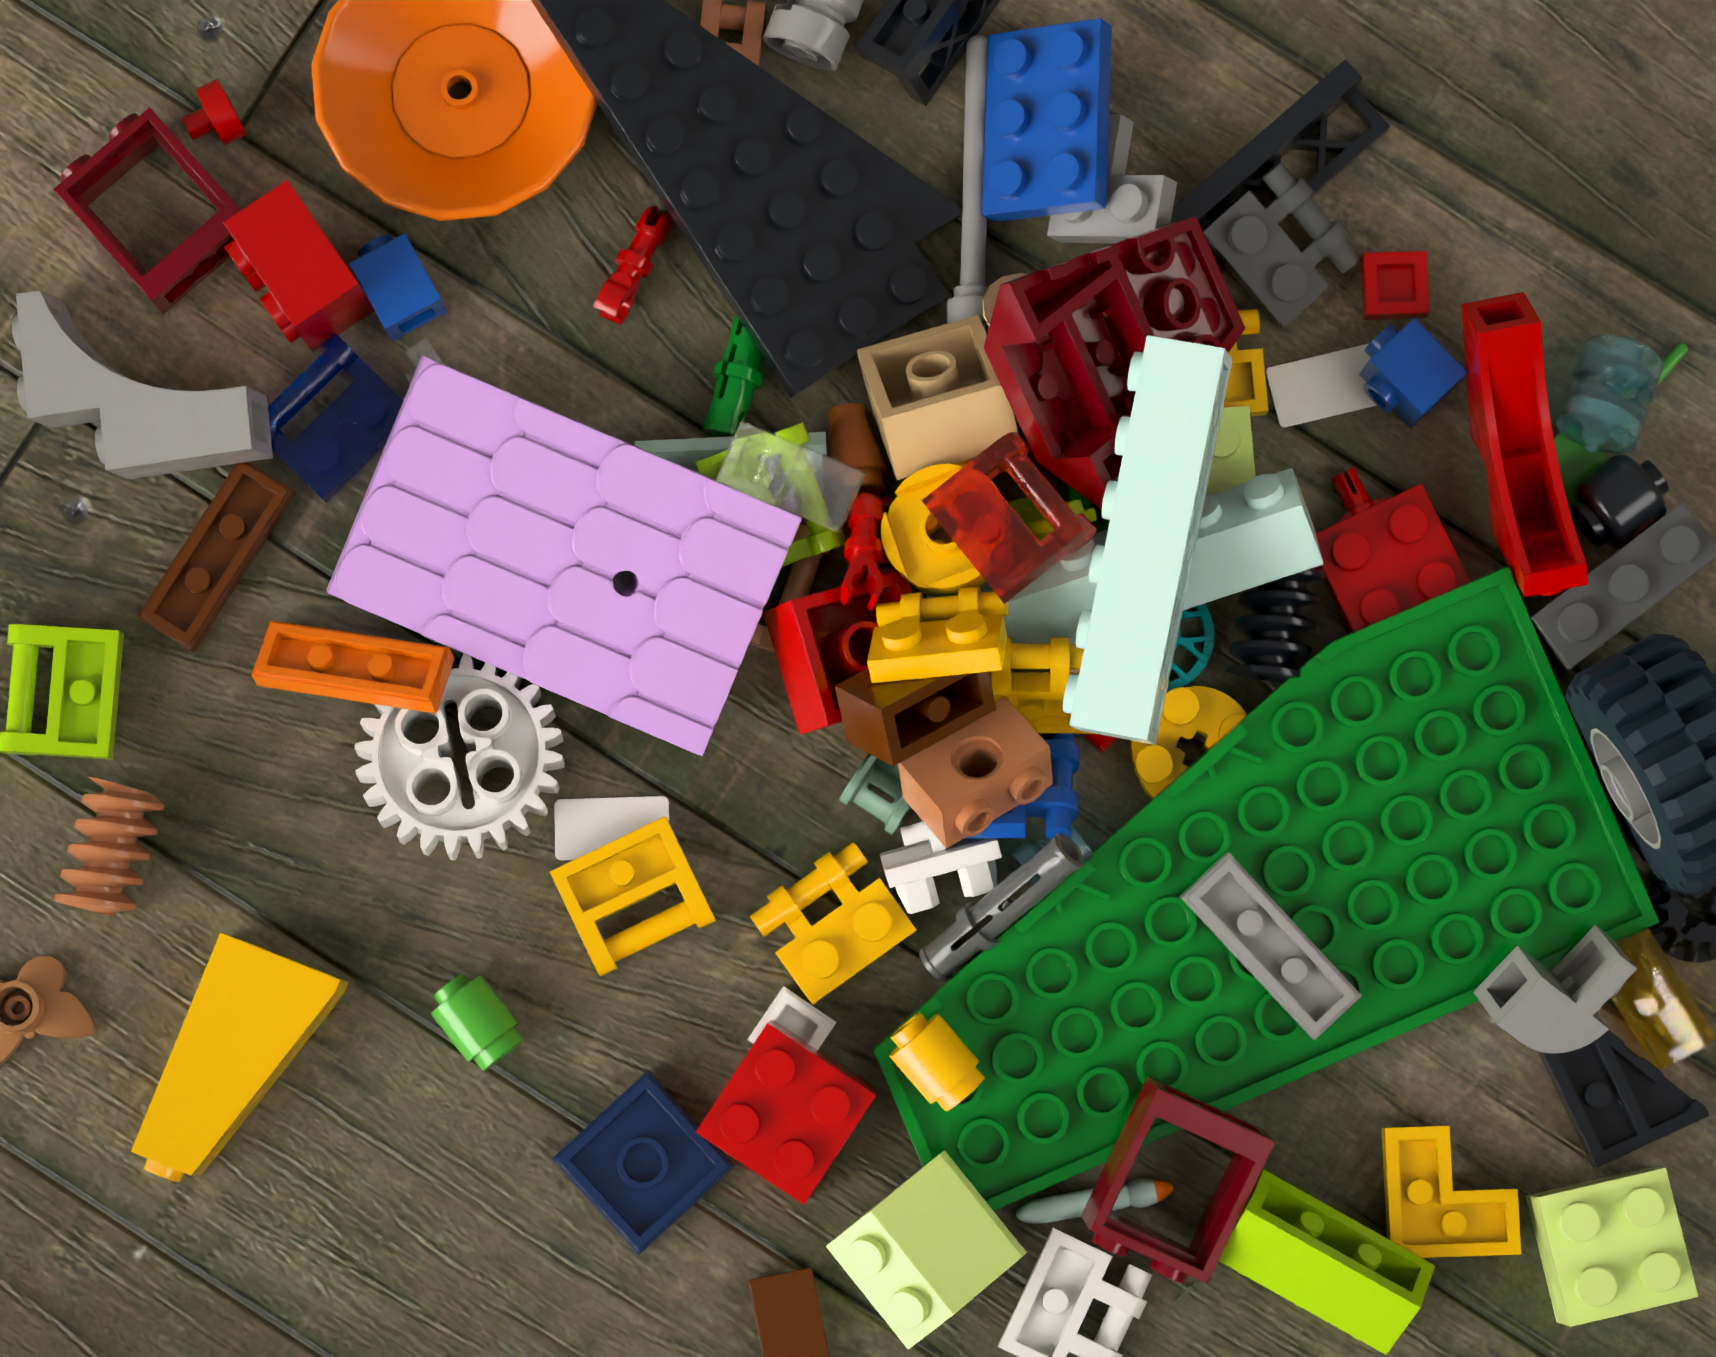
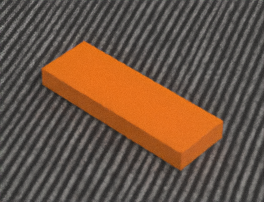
M270 620L251 676L257 686L437 714L455 657L450 647Z

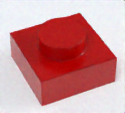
M1427 251L1363 253L1360 259L1363 320L1426 318L1429 315Z

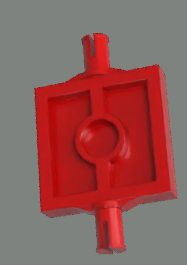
M1355 467L1346 470L1344 474L1342 472L1331 478L1348 512L1337 524L1316 533L1324 563L1317 567L1327 573L1324 581L1350 633L1470 582L1422 483L1392 498L1374 499L1371 501Z

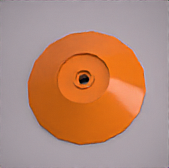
M338 0L328 12L311 64L316 121L341 169L385 205L438 221L497 216L547 190L584 147L597 106L594 96L531 0ZM458 82H466L472 86L471 93L464 99L452 98L449 94L451 87Z

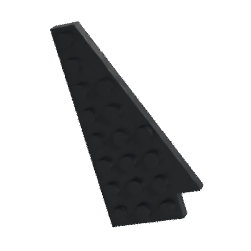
M531 0L790 399L857 357V349L879 343L949 297L948 292L916 245L956 220L963 213L959 206L664 0Z

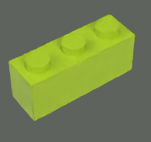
M1264 1169L1260 1173L1219 1259L1221 1263L1236 1270L1241 1275L1252 1279L1291 1301L1296 1306L1307 1310L1387 1355L1420 1310L1435 1269V1265Z

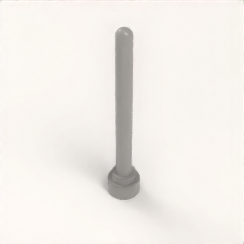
M974 35L968 40L966 46L960 286L954 288V297L947 300L946 324L979 315L985 331L988 332L989 326L983 317L982 304L989 288L985 286L987 218L982 216L988 38L984 35Z

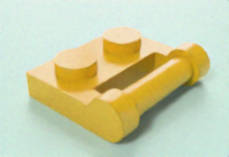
M666 816L550 871L554 883L600 977L618 969L617 961L694 924L700 929L716 921ZM677 884L685 901L606 939L603 938L596 922Z

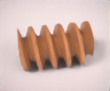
M89 777L96 784L104 788L101 793L84 794L81 802L96 812L97 815L94 818L75 820L74 827L89 837L90 840L86 843L70 844L67 849L69 854L83 864L79 868L63 869L60 874L61 878L76 889L72 893L54 895L53 901L116 917L117 912L136 910L138 902L122 892L123 888L144 885L145 878L129 867L130 863L151 860L152 853L136 842L137 837L158 835L159 828L143 817L144 812L165 810L166 803L149 792Z

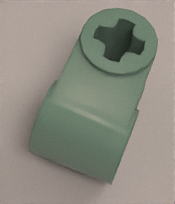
M868 754L839 798V801L846 806L853 802L884 822V831L890 835L896 832L911 810L910 805L904 800L902 795L898 764L892 766L871 754ZM868 786H875L893 798L894 802L889 803L869 790Z

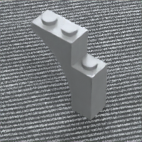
M41 290L16 294L17 313L12 317L11 327L14 342L21 351L23 375L17 381V394L22 409L27 413V419L50 428L101 421V426L97 427L95 431V447L100 461L105 464L106 471L126 479H135L273 458L266 395L246 385L217 390L181 391L153 387L133 381L114 369L97 354L78 330L63 301Z

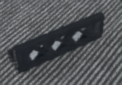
M887 0L855 47L864 59L896 75L910 97L927 106L966 50L968 40L979 32L1000 0ZM965 6H966V10H965L964 14L962 15V17H961L960 20H959L960 13L963 11V9H964ZM931 56L929 64L926 66L922 74L919 75L918 73Z
M1346 59L1179 202L1173 208L1170 223L1196 216L1202 229L1211 221L1210 219L1222 208L1227 207L1243 190L1271 191V201L1276 196L1264 180L1257 178L1271 166L1273 167L1280 162L1281 157L1290 150L1317 151L1316 175L1307 181V184L1314 191L1310 197L1315 195L1390 128V125L1357 90L1362 79L1359 73ZM1344 103L1369 128L1354 142L1326 140L1327 118ZM1318 126V140L1303 139ZM1326 152L1340 153L1325 166ZM1291 213L1288 214L1282 221H1280L1278 225L1285 221L1291 215ZM1219 259L1216 260L1221 274L1225 273L1228 269Z

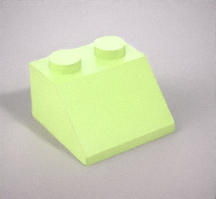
M945 1150L854 1221L826 1246L908 1350L952 1317L1027 1253Z

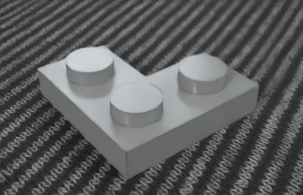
M1109 114L1106 209L1051 215L1047 233L1048 237L1059 243H1117L1170 224L1177 182L1165 175H1125L1133 121L1121 114Z

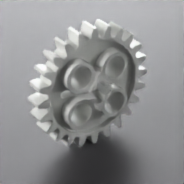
M464 653L459 668H453L450 671L437 714L375 704V707L382 714L380 719L361 718L360 721L363 730L372 736L373 740L355 744V751L358 756L372 762L361 766L355 771L360 782L368 784L377 783L363 797L369 807L386 804L377 817L381 826L386 828L401 820L397 832L400 843L403 845L407 844L419 833L421 834L420 848L424 855L429 856L438 842L441 841L445 843L450 860H456L461 843H469L477 859L483 858L484 840L491 837L503 851L508 849L505 830L511 826L525 836L529 835L530 830L524 815L529 811L536 815L546 816L548 810L539 797V793H558L560 789L558 781L546 774V771L558 770L565 766L563 755L547 750L563 742L560 729L543 728L556 717L552 705H542L533 708L542 695L539 686L532 684L519 691L521 677L507 672L500 678L498 677L499 668L486 662L481 671L476 670L472 657ZM448 703H455L457 705L461 736L469 752L466 754V765L475 800V805L472 809H465L463 807L460 779L451 759L454 757L455 752L445 711ZM484 707H493L502 712L499 724L488 731H478L469 725L472 715ZM420 720H432L439 724V730L431 741L424 744H415L407 740V733L414 723ZM504 767L514 773L512 783L503 791L489 792L481 787L483 776L491 769ZM432 780H442L450 785V792L441 803L426 805L418 801L420 789L426 783Z

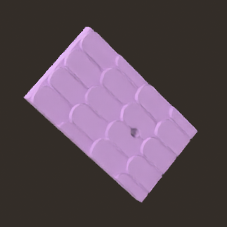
M422 355L326 591L328 594L343 599L349 604L418 632L422 636L524 678L537 686L606 714L610 718L703 756L714 725L717 723L737 675L738 668L745 656L763 613V608L768 601L788 553V548L793 541L802 518L792 512ZM621 571H630L631 580L629 584L621 589L614 588V576Z

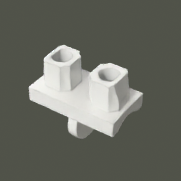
M924 822L900 828L904 847L879 853L890 888H896L909 914L931 909L940 904L933 877L957 870L965 897H975L989 893L997 886L995 860L1002 858L997 838H963L946 849Z

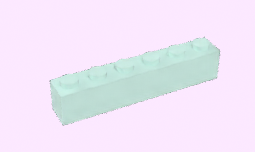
M1147 335L1144 352L1135 351L1132 356L1127 383L1128 390L1135 391L1131 417L1122 416L1120 418L1115 438V454L1123 456L1118 481H1108L1102 503V518L1110 520L1105 546L1098 544L1095 546L1089 568V583L1097 584L1092 610L1083 609L1076 633V647L1084 649L1079 675H1069L1063 698V712L1071 714L1069 725L1080 731L1156 745L1233 360L1225 348Z
M1293 468L1275 474H1262L1252 478L1245 484L1212 495L1206 494L1183 610L1324 564L1315 528ZM1108 529L1089 535L1086 538L1067 540L1062 545L1029 556L1010 558L1004 568L995 572L990 579L980 585L982 592L1007 591L1009 615L1004 616L1007 636L1012 637V643H1051V637H1070V644H1076V633L1080 615L1083 609L1092 610L1097 584L1089 583V568L1092 554L1097 544L1105 546ZM926 594V598L952 596V595H942V594H935V595H928V594Z

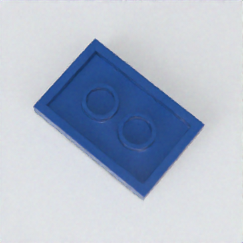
M1102 18L988 35L982 197L983 217L992 222L1106 209L1112 26Z

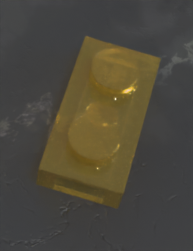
M1647 927L1617 943L1637 970L1625 981L1621 990L1612 997V1000L1652 1064L1659 1070H1662L1712 1043L1716 1039V1035L1649 928Z

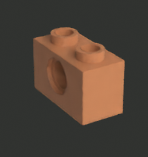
M1005 696L995 701V711L898 764L904 800L946 849L965 837H974L982 833L993 820L1020 804L1025 805L1033 802L1042 795L1046 788L1053 784L1050 746Z

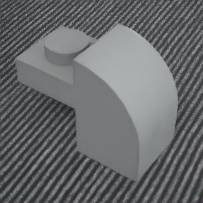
M1594 925L1552 971L1519 946H1516L1473 993L1495 1023L1528 1048L1543 1053H1566L1589 1045L1609 1030L1596 1012L1608 999L1614 997L1621 990L1625 981L1637 968L1613 938Z

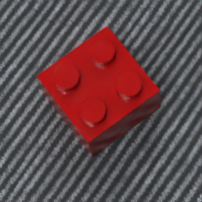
M288 180L223 222L234 238L224 248L255 292H258L265 286L270 292L261 297L260 301L290 343L302 337L313 353L375 311L359 283Z
M898 571L882 575L883 590L877 604L900 601L902 594L912 593L909 581L903 578ZM862 581L857 582V585L853 586L855 591L849 604L845 607L840 601V587L790 600L763 612L799 735L843 723L835 685L868 668L867 659L874 627H878L876 607L872 611L867 608L871 596L862 587Z
M771 1020L766 1024L695 1133L805 1205L880 1090L820 1050L812 1047L778 1022Z

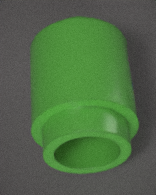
M462 973L433 996L439 1003V1006L431 1013L432 1017L466 1061L470 1063L475 1060L483 1072L508 1055L524 1041L515 1029L519 1022L483 975L470 981L465 973Z

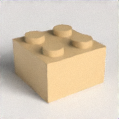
M979 315L857 349L871 411L897 480L907 478L913 473L932 465L955 464L973 458H986L997 454L1001 450L1021 445L1014 412L984 350L987 334Z

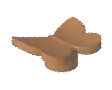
M50 955L36 956L27 961L20 969L16 980L7 982L0 980V1066L14 1054L24 1038L32 1039L36 1033L61 1039H81L92 1036L96 1032L95 1022L80 998L70 992L62 991L66 982L67 971L63 962Z

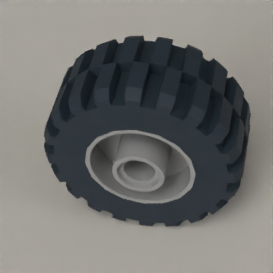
M1653 633L1577 673L1566 691V700L1569 703L1568 708L1610 807L1625 836L1628 835L1643 861L1649 863L1652 872L1660 880H1665L1669 888L1679 892L1697 893L1716 883V673H1712L1708 669L1706 661L1697 651H1691L1688 643L1683 639L1677 638L1674 635Z

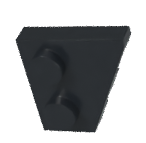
M1610 1030L1589 1045L1566 1053H1543L1538 1051L1593 1168H1598L1710 1116L1702 1103L1697 1099H1692L1663 1076V1072L1645 1058H1640L1625 1046L1624 1041Z

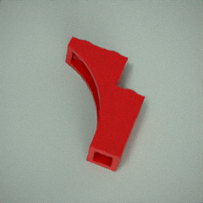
M1524 292L1461 304L1465 368L1468 372L1466 374L1470 436L1487 467L1491 533L1524 597L1555 595L1565 589L1588 585L1587 563L1568 506L1554 442L1545 380L1541 320Z

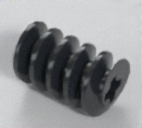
M1314 567L1256 586L1258 588L1256 590L1241 593L1239 604L1253 614L1237 617L1234 628L1249 639L1232 642L1229 653L1245 664L1227 667L1225 671L1245 678L1283 683L1289 678L1300 677L1301 671L1299 667L1291 663V659L1295 656L1311 654L1312 647L1296 639V633L1313 630L1317 626V622L1301 614V607L1319 605L1322 600L1320 596L1305 589L1306 582L1325 580L1327 573Z

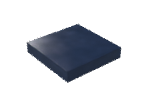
M649 1071L643 1074L552 1158L638 1255L735 1167L718 1147L695 1133L699 1126Z

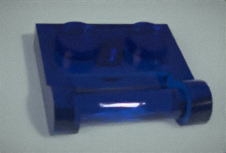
M335 332L321 345L325 351L268 406L272 450L326 503L386 445L403 400ZM343 369L355 381L296 439L291 441L280 429Z

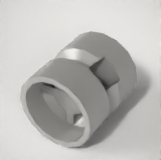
M788 0L785 4H776L762 40L766 46L776 53L801 65L824 71L837 70L850 37L844 24L856 22L864 0Z

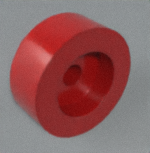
M218 78L195 89L203 107L182 117L183 123L193 140L216 130L223 145L226 146L247 135Z

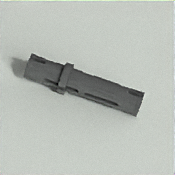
M1057 833L1045 847L1035 853L1018 869L1010 873L1005 880L977 903L969 902L962 906L956 913V921L930 944H926L920 949V959L925 968L938 980L946 981L953 975L954 971L969 961L979 951H989L1000 942L997 938L1004 930L1037 905L1070 874L1078 871L1085 865L1084 856L1078 846L1066 835ZM1036 874L1041 876L1039 881L1015 901L1010 899L1013 893ZM989 914L992 915L993 919L967 941L963 939V935Z

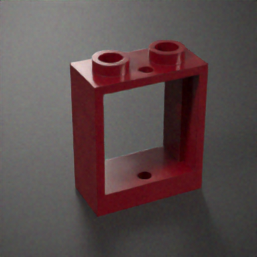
M149 107L140 116L134 113L122 119L111 130L109 134L110 141L92 157L89 154H85L68 165L61 174L62 182L53 190L160 312L164 314L230 258L224 246L232 242L234 238L223 222L241 210ZM160 145L218 212L151 270L146 272L88 205Z
M1147 1076L1081 1214L1089 1230L1094 1232L1091 1239L1092 1242L1122 1257H1127L1130 1249L1152 1258L1150 1268L1173 1281L1185 1284L1188 1276H1191L1208 1284L1275 1141L1264 1129ZM1156 1117L1234 1152L1189 1247L1111 1212Z

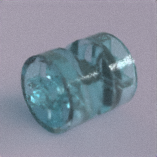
M1595 335L1586 339L1573 372V379L1576 383L1568 387L1556 420L1558 429L1566 437L1584 446V449L1591 453L1600 451L1621 454L1634 450L1647 417V409L1644 405L1649 404L1653 400L1664 368L1661 358L1650 348L1636 342L1634 338L1629 336Z

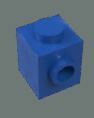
M406 234L393 239L392 235H384L370 241L359 250L360 258L349 263L392 342L448 313Z
M1414 318L1400 332L1390 324L1364 349L1371 359L1359 375L1366 381L1363 387L1369 398L1385 412L1389 413L1394 410L1412 428L1445 398L1468 372Z

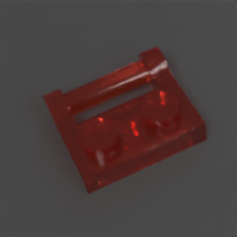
M1010 432L1002 436L921 500L1003 604L1022 591L1064 556L1072 554L1085 546L1096 533V528L1083 513L1075 514L1027 456L1029 447L1017 432ZM1007 471L1054 529L1040 542L990 482L999 473Z

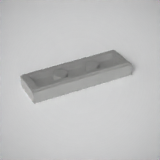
M1226 852L1179 896L1311 1039L1316 1040L1362 996L1230 853Z

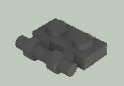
M1280 161L1261 177L1276 195L1270 202L1263 207L1250 190L1244 191L1202 228L1212 252L1276 328H1284L1330 287L1314 268L1323 258L1327 256L1342 274L1351 269L1361 259L1347 241L1350 236L1348 231L1338 220L1331 222L1310 197L1314 192L1302 177L1295 179ZM1290 213L1312 238L1300 250L1278 225Z

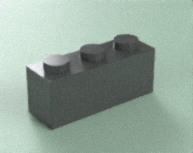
M1684 502L1587 574L1588 585L1569 588L1530 618L1550 666L1557 677L1574 667L1716 558L1715 541Z

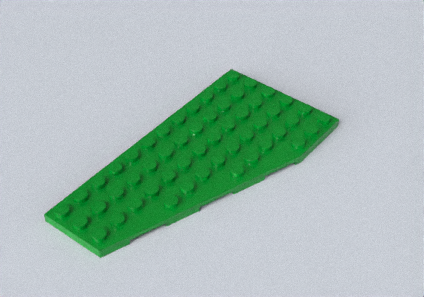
M1509 567L1498 569L1324 645L1299 668L1301 671L1300 677L1289 678L1278 686L1085 858L1084 866L1070 874L1037 905L1028 910L1002 932L997 938L1000 942L989 951L982 950L872 1048L922 1167L945 1150L992 1210L995 1211L1106 1163L1147 1076L1225 1111L1479 1001L1473 992L1516 946H1519L1543 966L1551 970L1594 925L1611 936L1614 941H1618L1659 923ZM1226 852L1236 859L1362 995L1316 1040L1311 1039L1179 897ZM919 1012L926 1020L938 1013L977 1057L979 1063L976 1065V1068L985 1077L971 1094L947 1112L944 1111L937 1101L930 1104L889 1057L890 1053L897 1047L890 1037L906 1021ZM1156 1117L1142 1146L1183 1128Z

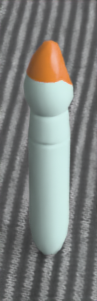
M1153 1178L1134 1179L1127 1185H1123L1112 1210H1120L1130 1205L1137 1208L1149 1207L1167 1198L1174 1191L1173 1184ZM1094 1188L1031 1200L1017 1209L1016 1217L1020 1221L1031 1224L1050 1223L1081 1217Z

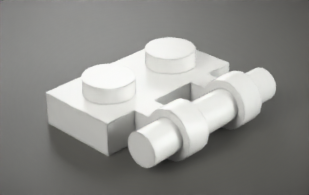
M1052 1227L998 1347L1018 1357H1066L1068 1352L1079 1357H1122L1123 1355L1117 1351L1133 1317L1140 1319L1147 1301L1143 1300L1142 1297L1152 1275L1129 1264L1119 1287L1103 1281L1102 1278L1112 1256ZM1093 1298L1110 1305L1094 1341L1077 1333Z

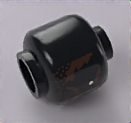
M1616 455L1578 480L1573 493L1575 503L1570 506V512L1580 530L1595 546L1601 547L1607 544L1614 549H1621L1666 515L1667 509L1662 495L1669 491V486L1661 472L1649 460L1639 464L1626 455Z

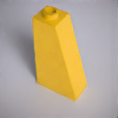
M220 933L131 1150L135 1154L148 1158L144 1169L179 1183L184 1173L191 1176L202 1175L341 999L349 982L231 935Z

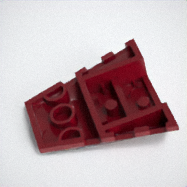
M1193 216L1000 284L984 350L1036 461L1102 510L1107 483L1109 480L1118 481L1123 457L1115 454V438L1118 424L1122 416L1131 417L1135 391H1129L1127 386L1131 359L1135 351L1144 352L1147 335L1225 348L1229 353L1245 330V326L1197 217Z

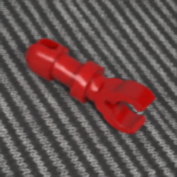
M650 206L642 213L634 228L636 234L629 248L620 249L615 259V262L619 265L617 271L613 272L609 279L606 280L595 300L594 307L600 310L599 316L619 325L625 321L633 306L640 279L649 278L654 268L650 260L657 246L664 243L672 226V216L667 210L661 214L656 225L653 226L657 217V206Z
M871 493L857 495L849 509L848 527L852 529V536L845 541L844 557L850 564L839 593L840 601L845 607L849 604L855 591L853 586H856L858 580L861 579L862 587L871 596L867 605L870 611L876 607L883 590V577L878 570L877 564L882 560L883 544L877 538V531H879L883 519V506L881 500Z

